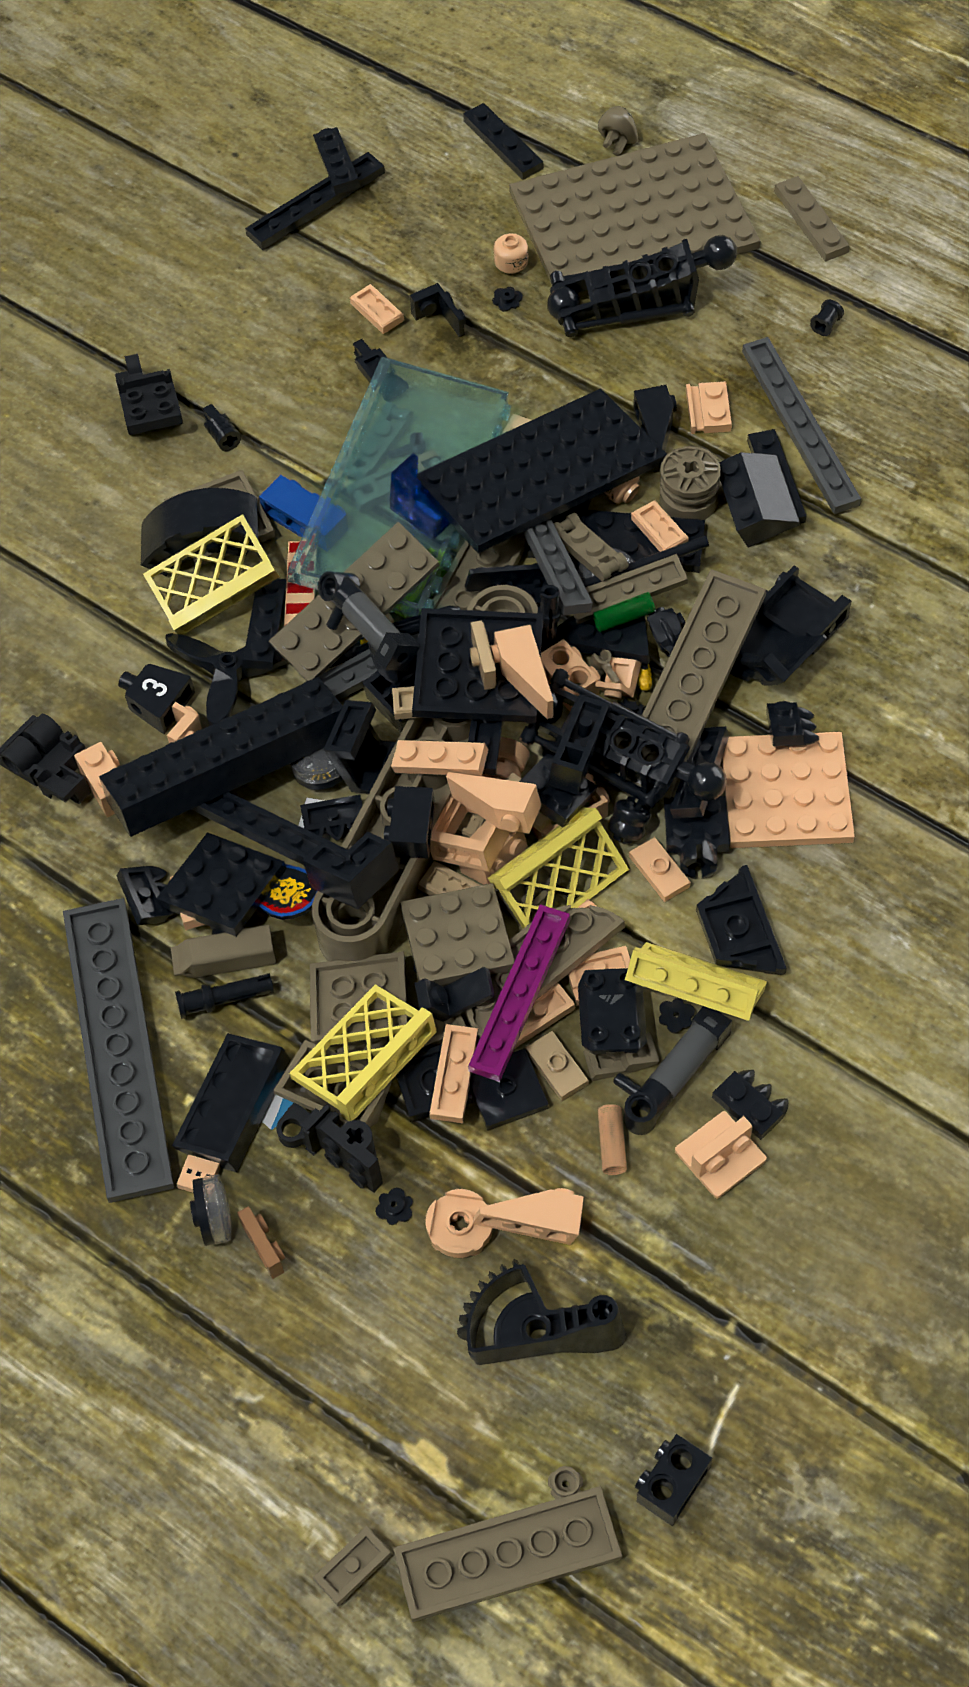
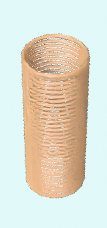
M614 1104L603 1105L598 1109L602 1172L608 1175H618L627 1170L622 1108Z

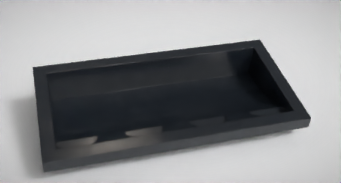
M227 1033L172 1146L187 1155L217 1162L221 1168L237 1173L274 1096V1089L291 1060L283 1047Z

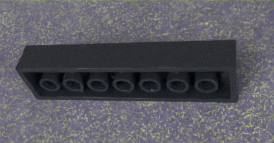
M319 677L306 681L293 689L279 693L273 698L253 705L242 712L224 718L220 722L198 730L189 736L171 742L158 750L142 755L138 759L100 775L99 779L107 802L129 836L132 837L323 749L343 705Z

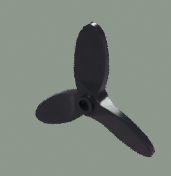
M169 633L165 636L166 644L173 652L213 675L206 701V714L210 726L224 718L230 717L237 699L238 682L242 678L262 675L272 671L243 668L245 646L235 652H223L186 635ZM277 651L273 670L288 664Z

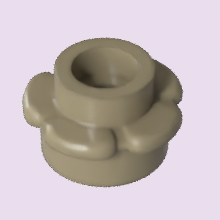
M569 1466L559 1467L555 1472H552L548 1478L551 1495L558 1499L581 1492L580 1488L583 1486V1478L580 1473ZM564 1481H567L569 1483V1486L563 1487L562 1483Z

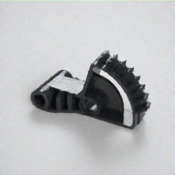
M513 1259V1267L508 1270L505 1265L501 1264V1274L497 1276L489 1271L490 1282L488 1284L479 1280L478 1286L481 1292L470 1291V1298L474 1303H464L463 1308L467 1314L459 1315V1322L463 1327L457 1328L458 1337L467 1341L469 1356L477 1365L559 1352L600 1353L613 1351L620 1348L626 1340V1332L617 1303L612 1297L599 1295L594 1297L589 1304L579 1306L575 1304L572 1307L549 1310L544 1306L527 1267L524 1264L520 1265L516 1259ZM526 1282L531 1292L512 1300L498 1316L494 1327V1345L476 1348L478 1327L490 1304L507 1289ZM536 1330L546 1331L541 1338L533 1339L530 1337Z

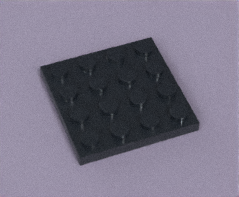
M422 608L418 641L421 647L417 652L412 717L537 723V709L501 674L498 663H495V688L484 690L479 667H473L470 656V648H474L471 638V622L482 620L489 645H494V632L531 625L541 658L543 613Z

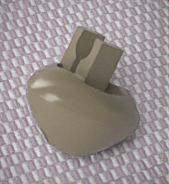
M621 106L612 107L599 119L598 131L606 138L602 146L607 148L611 146L612 141H615V150L613 151L615 156L621 154L626 144L637 143L638 132L636 124L626 108Z

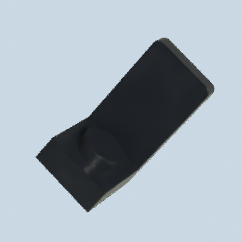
M439 283L410 295L411 314L416 321L440 310L459 337L465 335L464 324H466V317L461 309L455 307L448 291L444 292Z
M485 967L444 987L426 978L415 983L419 1008L423 1007L432 1013L433 1018L442 1022L494 997L490 971Z

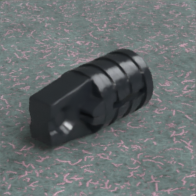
M213 404L204 407V417L207 421L204 423V426L222 451H230L236 448L241 441V434L234 427L225 413L220 414Z

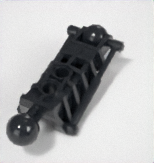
M717 235L708 239L703 250L691 253L686 238L682 240V243L673 247L661 248V252L650 256L645 254L642 255L643 258L631 262L626 260L622 261L623 264L603 266V269L563 276L561 271H554L550 274L552 287L550 288L551 294L547 300V309L550 315L557 319L560 325H563L567 337L576 336L579 329L619 322L625 324L682 313L684 316L690 317L695 313L694 306L699 284L696 269L707 265L715 270L729 268L737 258V246L730 237ZM630 289L628 292L615 294V291ZM588 290L591 302L581 304L578 293ZM592 317H596V320L580 322Z
M561 668L555 670L550 680L551 684H549L553 697V718L547 719L537 710V723L526 722L528 726H525L519 737L521 743L527 746L533 745L536 742L556 753L579 699V696L562 690L565 686L580 695L610 704L603 725L611 730L602 727L600 735L605 737L606 740L602 748L596 746L592 760L598 762L599 765L591 761L587 771L589 774L637 799L643 800L646 803L645 807L649 810L650 808L653 809L655 804L666 794L675 777L687 782L690 793L702 801L718 799L725 791L727 785L726 774L717 764L704 762L694 766L684 761L691 746L687 745L690 739L686 733L680 732L675 734L616 702L611 703L568 680L570 677L568 672ZM564 702L573 707L562 727L558 728L552 724H555L561 718ZM538 730L557 738V745L538 736ZM624 739L632 740L630 746L626 749L617 748L620 741ZM653 751L659 753L656 760L645 761L648 753ZM635 781V782L641 784V787L638 786V785H636V784H634V783H632V782Z

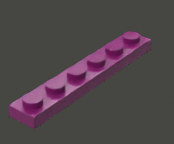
M539 905L468 1065L469 1072L500 1082L570 922L569 913Z

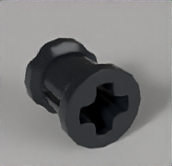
M825 300L821 305L818 315H814L810 320L812 330L821 336L830 335L835 322L839 321L844 315L843 307L835 300Z

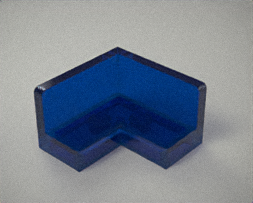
M413 453L391 472L389 509L434 540L451 523L420 491L421 481L417 479L418 456Z

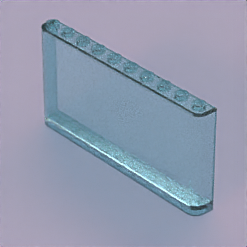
M381 357L289 566L288 582L318 590V582L323 573L326 571L344 572L390 528L399 522L439 561V566L390 612L413 617L420 615L422 608L433 609L434 600L432 597L434 593L439 594L443 583L442 572L449 570L452 560L450 552L452 548L457 549L461 534L414 484V475L501 435L503 432L502 421H508L512 405L508 404L509 392Z

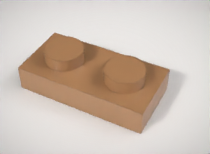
M249 1206L237 1212L243 1229L271 1278L274 1279L283 1274L284 1270L281 1261L285 1259V1256L276 1241L270 1244L265 1233L269 1232V1229L261 1214L259 1213L254 1216Z

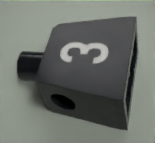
M153 664L145 665L138 676L125 671L118 683L120 688L126 690L125 698L128 708L163 734L166 733L175 721L172 711L173 704L177 702L185 707L195 693L191 676Z

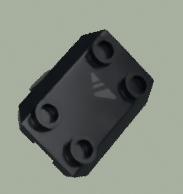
M628 968L585 970L579 981L582 1046L594 1055L622 1051L624 1053H637L647 1043L643 987L625 980Z

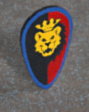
M285 864L286 871L258 908L271 917L281 920L294 919L312 910V903L317 890L311 887L305 869Z

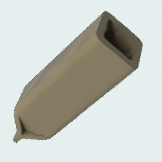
M269 925L242 929L237 937L224 932L186 939L178 946L171 947L174 976L182 975L197 978L276 964L273 938Z

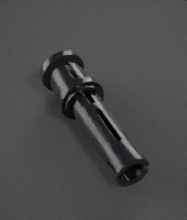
M270 973L220 986L210 987V985L204 984L201 985V989L181 993L179 990L175 991L180 1017L185 1019L188 1014L205 1010L210 1013L215 1010L216 1006L274 993Z

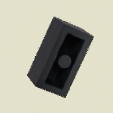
M395 786L394 798L388 799L387 814L388 817H391L390 826L385 825L384 839L392 842L396 857L429 859L436 805L433 788Z

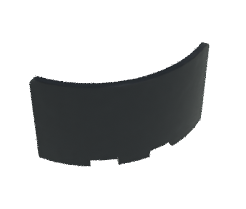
M202 488L178 494L162 502L146 516L141 525V566L148 569L154 568L242 514L258 539L256 496L235 489ZM242 525L231 531L229 541L244 543L246 531ZM250 539L249 544H248L249 546H253V545H254V544L252 543L251 539ZM212 542L206 546V550L208 553H220L222 544ZM227 545L225 553L240 557L242 549ZM161 572L160 574L167 576L169 573Z
M756 615L730 674L747 682L751 678L760 680L764 686L781 684L789 678L827 636L824 633L817 636L792 634L769 624Z

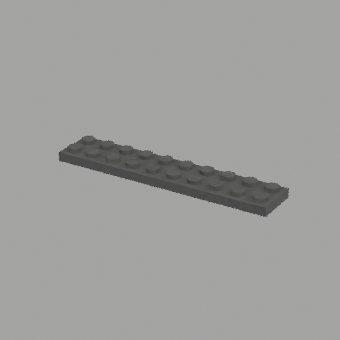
M125 898L63 911L107 1200L109 1203L175 1189Z

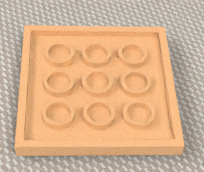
M842 732L815 733L819 736L817 742L797 746H773L771 735L734 736L728 738L721 761L722 769L727 778L724 793L726 797L730 848L854 842L855 836Z

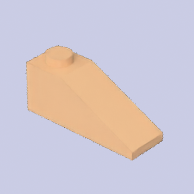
M531 625L494 632V645H490L494 664H499L501 674L547 719L553 718V697Z
M453 772L447 773L446 778L454 799L499 829L509 832L530 833L541 808L536 784Z
M565 1188L547 1190L480 1207L473 1217L472 1224L571 1245L579 1235L584 1197L574 1195L572 1190Z

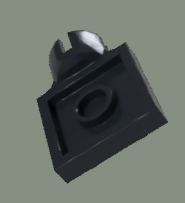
M720 796L718 799L708 801L703 817L675 819L670 810L674 797L670 799L664 798L666 852L676 853L680 856L681 871L687 877L696 879L695 866H701L702 879L711 876L717 870V854L729 852L726 797Z

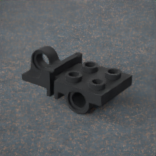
M138 353L124 356L128 371L116 373L115 377L128 434L133 435L183 424L170 369L143 375Z
M43 713L39 717L32 715L0 747V765L32 785L39 786L46 797L51 799L52 795L65 803L71 799L75 803L80 804L91 793L85 778L75 772L78 769V765L74 755L85 750V745L80 742L78 736H72L69 731L64 733L61 727L48 715Z
M293 1103L277 1123L276 1131L280 1142L289 1148H296L304 1144L306 1150L313 1156L321 1148L325 1149L324 1156L329 1163L336 1168L342 1166L350 1173V1179L358 1187L363 1189L366 1186L375 1193L383 1184L370 1127L363 1121L352 1120L340 1128L336 1125L340 1119L339 1114L336 1111L332 1112L327 1104L320 1111L315 1108L310 1114L300 1105ZM289 1124H298L301 1127L299 1134L294 1137L285 1136L283 1130Z

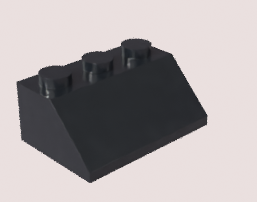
M740 452L719 462L720 481L736 530L748 548L801 525L776 455Z

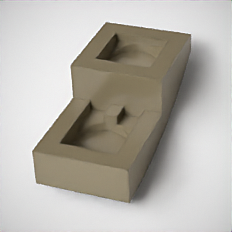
M650 1032L647 1033V1043L637 1053H624L622 1051L594 1055L586 1049L584 1050L592 1081L615 1077L618 1073H632L656 1065L659 1062Z

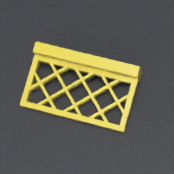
M243 514L143 574L167 615L173 630L177 634L182 635L280 577ZM242 525L246 531L244 543L229 541L231 531ZM250 539L255 547L248 545ZM212 542L222 544L218 559L204 556L208 544ZM227 545L242 549L238 564L224 561ZM247 550L258 552L263 560L254 567L243 565ZM187 557L197 559L193 574L179 571L183 559ZM203 560L217 563L213 579L199 576ZM222 565L236 568L234 579L229 582L218 580ZM161 572L172 573L168 589L158 587L153 577ZM178 575L192 578L188 594L174 590ZM197 580L211 583L209 594L204 597L193 595ZM161 592L167 593L166 599L163 597ZM172 595L186 598L184 608L173 614L169 607Z
M583 807L564 827L557 826L487 878L490 883L494 884V888L499 890L523 929L530 924L531 909L538 910L539 907L532 905L535 887L548 889L547 907L552 908L555 891L568 893L566 905H570L571 908H578L587 899H591L629 870L599 821L602 817L596 808ZM593 829L599 836L597 850L584 847L586 834ZM567 848L576 849L573 868L560 865L562 852ZM583 851L596 853L593 872L580 869ZM603 855L610 856L617 866L608 875L600 873ZM554 858L553 864H552V863H548L549 861H551V860ZM543 866L552 867L549 886L536 883L538 870ZM559 869L572 871L569 889L556 887ZM579 873L592 875L590 888L586 892L576 891ZM530 876L529 882H528V881H524L525 879H527V878ZM519 884L528 885L525 904L516 902L510 892Z
M648 942L642 948H634L625 977L626 981L747 1021L751 1019L754 1007L767 984L765 980Z
M375 984L289 1073L290 1077L340 1110L341 1116L347 1121L355 1120L435 1035L437 1031L433 1015L423 1007L418 1011ZM377 997L387 1003V1009L369 1012V1005ZM406 1014L411 1017L406 1025L393 1027V1016ZM388 1017V1028L370 1030V1020ZM365 1021L366 1031L348 1034L347 1028L352 1023ZM389 1036L390 1041L385 1047L372 1049L371 1039ZM366 1040L367 1050L349 1053L348 1042ZM344 1044V1054L326 1056V1050L331 1045ZM368 1059V1065L363 1070L350 1072V1061ZM345 1062V1073L327 1075V1065ZM322 1066V1076L307 1078L303 1075L310 1067ZM346 1081V1088L338 1096L328 1091V1084Z

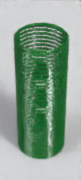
M646 592L615 605L613 604L610 607L594 611L593 618L597 629L601 633L610 628L617 627V625L619 626L636 618L652 614L656 610L650 593Z

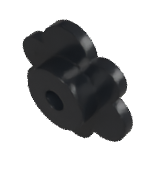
M513 287L498 288L494 291L492 303L498 306L499 310L506 312L511 308L516 309L519 307L523 294L520 291H515Z
M675 998L672 1002L664 1001L659 1006L661 1013L659 1022L662 1025H667V1029L671 1033H679L682 1028L691 1027V1018L694 1016L695 1009L691 1004H684L680 998Z
M393 1188L388 1194L383 1193L379 1196L380 1204L375 1210L379 1219H387L389 1225H396L398 1221L407 1222L411 1219L412 1210L410 1207L413 1205V1200L410 1196H405L401 1188Z

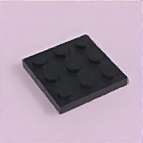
M207 832L156 900L162 908L177 914H185L195 918L200 923L237 937L286 871L285 861Z

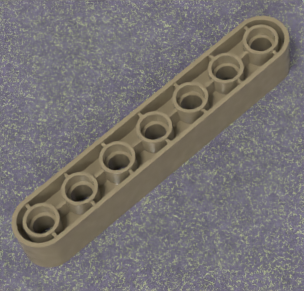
M497 585L482 590L471 600L466 609L538 613L537 604L532 596L526 591L510 585ZM409 718L398 740L468 742L471 720ZM396 742L341 847L349 850L367 832L384 839L385 825L390 826L391 817H388L387 814L388 799L394 798L395 786L433 788L436 803L434 827L452 795L446 778L447 775L395 773L391 764L397 746ZM431 852L429 859L396 857L399 867L398 872L359 909H355L317 891L312 903V916L319 948L327 961H360L373 955L387 954L404 923L400 902L416 899L420 891L418 883L435 861L432 858ZM354 920H359V921H361V922H359V923H357V924H353V925H346V924H345V923H347V922L354 921Z

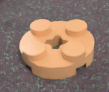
M455 1189L446 1192L445 1196L437 1201L435 1200L430 1205L426 1215V1229L433 1248L454 1258L476 1256L483 1251L484 1246L491 1239L493 1228L472 1224L473 1217L480 1207L487 1206L481 1196L470 1190ZM458 1216H463L465 1223L469 1224L468 1227L460 1231L455 1230V1226L450 1225L451 1221H457Z

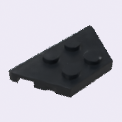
M574 615L557 627V643L564 639L571 647H576L580 653L592 655L595 653L597 656H601L602 650H608L611 653V657L634 659L643 664L650 663L646 616L636 618L619 626L617 625V627L610 628L601 633L597 629L594 619L577 624Z
M744 865L739 868L738 874L728 882L724 881L716 888L712 895L706 896L696 905L699 921L716 965L784 975L787 969L748 865Z

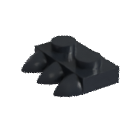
M779 701L777 703H767L766 715L773 746L809 745L819 740V736L811 732L817 728L813 722L809 721L814 718L812 712L798 707L797 702Z
M361 795L300 805L304 829L323 837V834L328 833L334 840L339 841L344 830L351 829L363 806Z
M139 866L120 868L116 875L137 926L164 923L169 916L175 914V912L160 907L156 900L167 885L157 883L167 873L159 867Z
M743 1070L738 1073L734 1071L713 1091L712 1098L737 1120L744 1116L753 1126L752 1133L762 1140L785 1116L788 1109V1099L781 1098L770 1102L771 1084H761L753 1087L754 1070Z

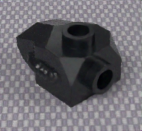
M659 607L655 609L654 613L648 614L647 622L660 651L670 657L686 622L681 612L676 614L672 608L665 609V607Z

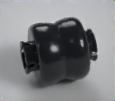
M628 796L627 800L621 799L615 803L613 815L608 821V829L614 834L613 838L619 842L623 838V843L625 844L641 840L645 835L646 825L651 819V812L645 807L646 803L641 799L635 802L636 797Z

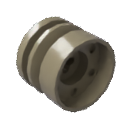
M697 446L677 448L665 456L661 463L659 504L670 517L706 520L714 513L718 506L720 464L717 458L708 450Z

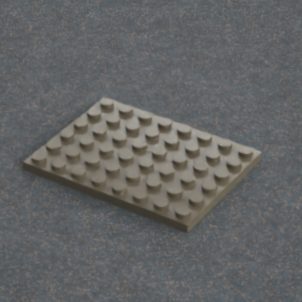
M705 133L509 184V192L550 283V274L554 271H561L563 276L603 269V266L623 264L622 261L628 260V262L643 258L642 255L648 254L650 256L661 252V248L673 247L682 243V240L686 238L691 253L703 250L708 239L717 235L730 237L737 246V255L760 249V239ZM588 290L579 292L578 295L582 297L589 295Z

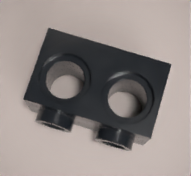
M678 1434L674 1436L671 1442L665 1440L654 1457L658 1460L657 1464L651 1472L646 1469L635 1485V1488L639 1490L636 1502L671 1526L674 1525L708 1473L713 1459ZM683 1456L690 1461L691 1466L686 1470H678L672 1465L671 1461L675 1457ZM656 1486H665L671 1491L672 1495L666 1500H659L654 1497L652 1490Z

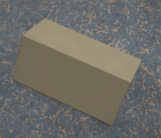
M305 1040L275 1087L274 1094L311 1111L315 1108L320 1111L327 1104L332 1112L336 1111L339 1114L340 1119L338 1123L344 1125L349 1121L341 1116L340 1110L290 1077L289 1073L316 1046V1044ZM326 1050V1056L337 1055L335 1052ZM350 1061V1072L363 1070L366 1067L358 1062ZM345 1062L327 1065V1075L345 1073ZM322 1066L310 1067L303 1075L307 1078L322 1076ZM392 1080L355 1120L363 1121L369 1127L378 1123ZM346 1081L328 1084V1091L335 1096H338L346 1088Z

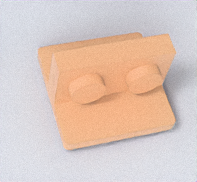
M722 1111L675 1147V1153L716 1199L720 1198L763 1165L767 1159L766 1155L751 1140L753 1126L744 1116L735 1122L726 1111Z

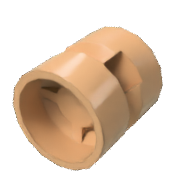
M501 737L496 775L482 774L481 777L506 780L513 772L521 778V773L524 771L530 757L529 750L522 743L514 739Z

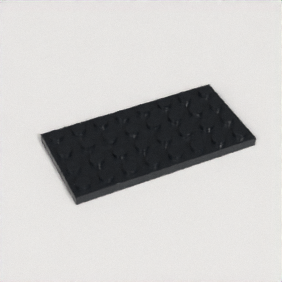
M600 388L415 474L414 484L477 553H481L660 466L667 453Z

